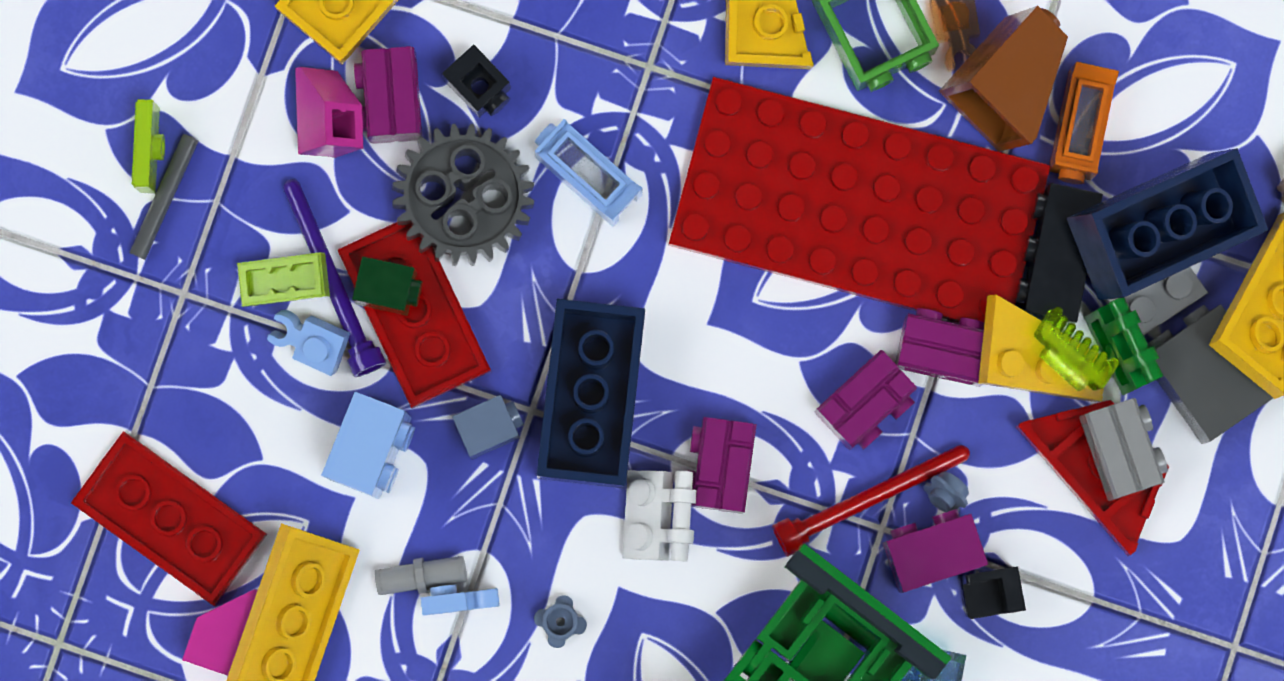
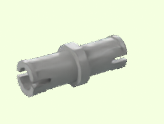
M464 556L424 561L422 557L414 559L413 564L375 570V583L378 595L418 590V593L422 594L428 593L431 587L467 581Z

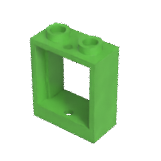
M811 0L857 91L866 87L869 88L870 92L879 90L894 81L893 74L905 68L908 69L909 73H913L933 62L931 56L935 54L939 44L917 0L895 1L918 46L865 72L832 9L849 0Z

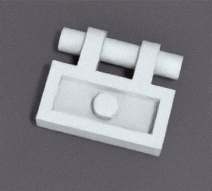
M628 470L622 559L669 561V547L671 543L670 561L688 562L689 544L694 543V530H690L691 504H696V490H692L693 472L676 471L675 488H673L674 472ZM672 503H674V507H673V524H672V529H671Z

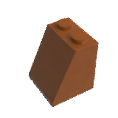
M1038 5L1005 17L939 90L946 100L998 152L1032 144L1037 138L1068 36L1059 28L1061 24L1058 18L1049 10L1040 8Z

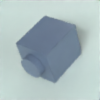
M501 395L452 416L472 460L520 439L516 428L524 425L514 401L505 404Z

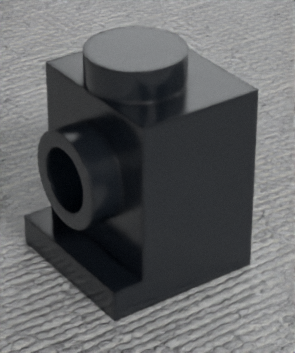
M474 44L442 73L444 82L479 118L486 111L490 116L495 115L510 100L506 94L511 89L510 82ZM484 81L489 85L488 90L484 94H476L472 90L474 83Z

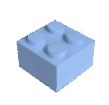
M354 392L321 476L376 499H380L382 491L390 493L399 471L393 465L398 451L406 452L414 435L415 427H412V424H410L411 416L402 409Z

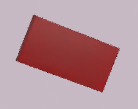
M395 222L337 251L354 287L362 256L413 267L417 271L416 280L423 281L418 306L410 305L408 316L364 306L404 394L413 409L492 371L440 261H435L434 248L431 246L425 252L420 253L419 247L422 238L419 236L409 241L406 239V234L412 227L411 224L398 225Z
M124 431L71 502L75 507L213 606L217 605L267 536L266 532Z

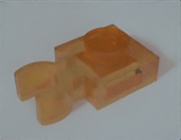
M929 0L934 36L938 43L948 42L949 49L944 57V64L948 72H952L955 69L954 55L963 53L969 58L976 50L969 43L970 38H977L980 35L975 0Z

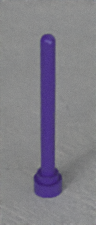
M290 179L285 182L283 189L310 253L322 252L326 255L330 300L343 330L350 332L348 342L351 349L348 350L350 358L347 360L355 378L372 373L387 363L380 347H375L372 341H367L301 185L297 180Z

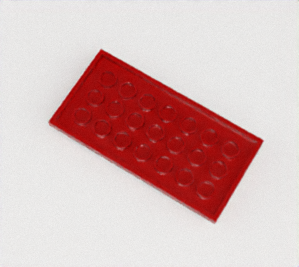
M713 77L668 246L917 311V308L937 311L943 314V319L958 323L960 318H969L985 323L987 296L998 295L1015 305L1019 279L1023 277L1026 261L1023 260L1028 236H1033L1037 219H1032L1037 193L1044 194L1051 165Z

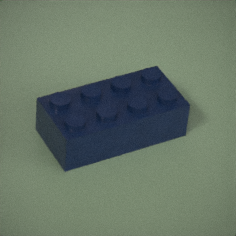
M1238 148L1206 154L1067 217L1098 300L1127 297L1268 231Z
M557 299L536 475L538 479L626 489L645 308Z

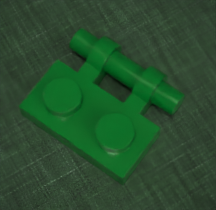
M1125 297L1115 299L1084 317L1102 355L1107 358L1106 363L1122 395L1164 376L1156 361L1160 357L1154 346L1149 347L1138 325L1142 321L1136 310L1131 311Z

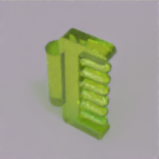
M1055 307L1050 309L1034 333L1035 338L1045 346L1039 357L1077 391L1083 390L1087 385L1094 391L1104 388L1119 364L1116 358L1106 360L1107 353L1102 351L1093 363L1092 361L1100 350L1099 346L1096 344L1092 345L1085 356L1084 354L1091 345L1092 340L1089 337L1084 338L1077 349L1084 336L1083 331L1077 330L1069 341L1076 329V325L1069 323L1061 334L1068 323V318L1062 316V308Z

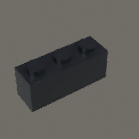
M1050 183L1044 190V194L1037 193L1032 219L1038 220L1036 235L1028 236L1023 260L1030 262L1027 279H1019L1015 304H1020L1022 310L1043 322L1067 327L1077 323L1087 270L1067 217L1100 203L1103 194Z

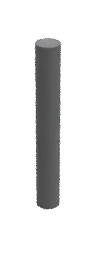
M182 134L132 245L130 254L146 260L199 140Z

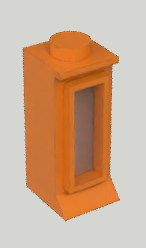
M1076 62L1069 70L1049 164L1051 165L1049 172L1058 173L1059 180L1071 184H1084L1085 180L1091 181L1098 174L1114 87L1119 74L1118 70Z

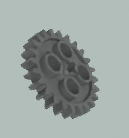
M452 124L449 137H444L442 132L436 128L434 129V142L432 144L423 137L418 138L420 154L409 149L405 152V157L411 166H397L396 172L406 179L405 181L393 182L392 190L404 194V196L398 197L392 202L393 208L405 209L406 211L397 218V224H411L412 227L407 232L406 239L409 241L420 236L422 238L419 247L420 253L425 252L431 246L436 248V262L441 260L445 252L451 254L452 266H457L461 255H466L469 264L475 266L478 253H482L488 262H491L493 260L494 246L506 253L509 250L506 237L508 236L517 241L521 238L522 234L515 224H529L530 217L523 213L521 209H530L534 206L535 200L523 196V194L533 190L534 182L521 181V178L529 172L530 167L529 165L516 166L514 164L520 156V151L518 149L507 154L504 151L507 143L506 137L500 139L496 144L490 142L492 136V129L490 128L484 132L481 138L476 136L474 124L469 125L466 135H460L456 124ZM462 156H470L477 161L479 169L472 174H464L456 168L455 161ZM488 171L495 173L493 178L483 182L472 191L470 203L465 199H460L439 219L435 220L431 217L435 211L442 209L454 200L457 187L463 192L467 191ZM427 182H436L443 187L445 194L442 198L431 201L421 194L420 188ZM488 190H497L504 195L506 203L500 208L493 209L484 203L482 195ZM454 216H463L470 221L472 229L464 235H457L450 231L447 222Z

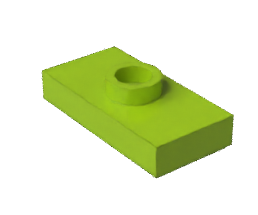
M137 99L135 103L131 185L140 193L156 194L157 160H164L165 136L164 134H159L160 107L154 100Z
M319 252L237 263L242 307L330 297L325 253Z

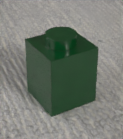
M362 256L352 300L356 305L408 316L410 305L418 306L423 281L416 280L417 271L413 267Z

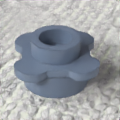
M941 472L938 476H933L931 483H926L923 487L928 494L930 502L943 512L958 509V512H960V507L965 508L968 504L966 497L969 495V490L967 486L951 473Z
M566 595L557 597L554 605L548 609H539L534 616L535 624L543 627L548 635V644L554 648L563 647L566 639L574 634H583L587 627L586 620L583 617H579L575 612L573 600ZM559 617H562L565 620L563 626H558L556 624V620Z

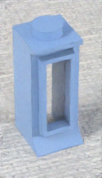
M565 119L557 127L550 123L536 138L535 143L538 145V148L535 150L536 159L612 227L619 222V215L633 200L637 202L642 196L643 188L633 182Z

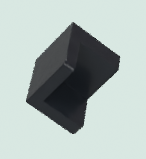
M1018 566L960 576L967 617L969 619L1026 611Z

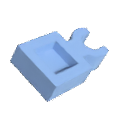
M281 310L275 314L274 320L286 326L287 334L274 330L267 337L271 344L279 347L287 345L296 347L292 359L329 376L338 371L350 332L312 315L304 321V324H301L298 316L289 310Z
M456 585L431 587V596L420 597L422 615L424 616L500 607L497 588L457 593Z

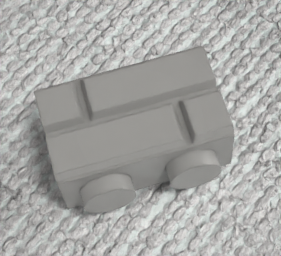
M1136 398L1079 417L1108 501L1165 483L1162 474L1168 472L1164 454L1160 447H1152L1147 432L1153 430L1152 420L1146 406H1138Z

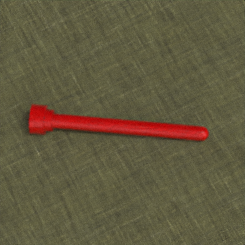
M958 445L802 521L799 518L792 521L786 518L772 525L778 543L784 554L789 557L796 552L800 545L810 542V536L967 461L970 451L966 446Z

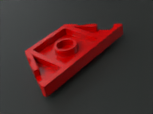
M1107 400L1019 423L1016 426L1017 430L1127 556L1132 555L1137 549L1138 539L1146 519L1151 514L1156 494L1162 484L1114 500H1107L1079 417L1114 405V402ZM1167 472L1162 474L1164 479L1166 477Z

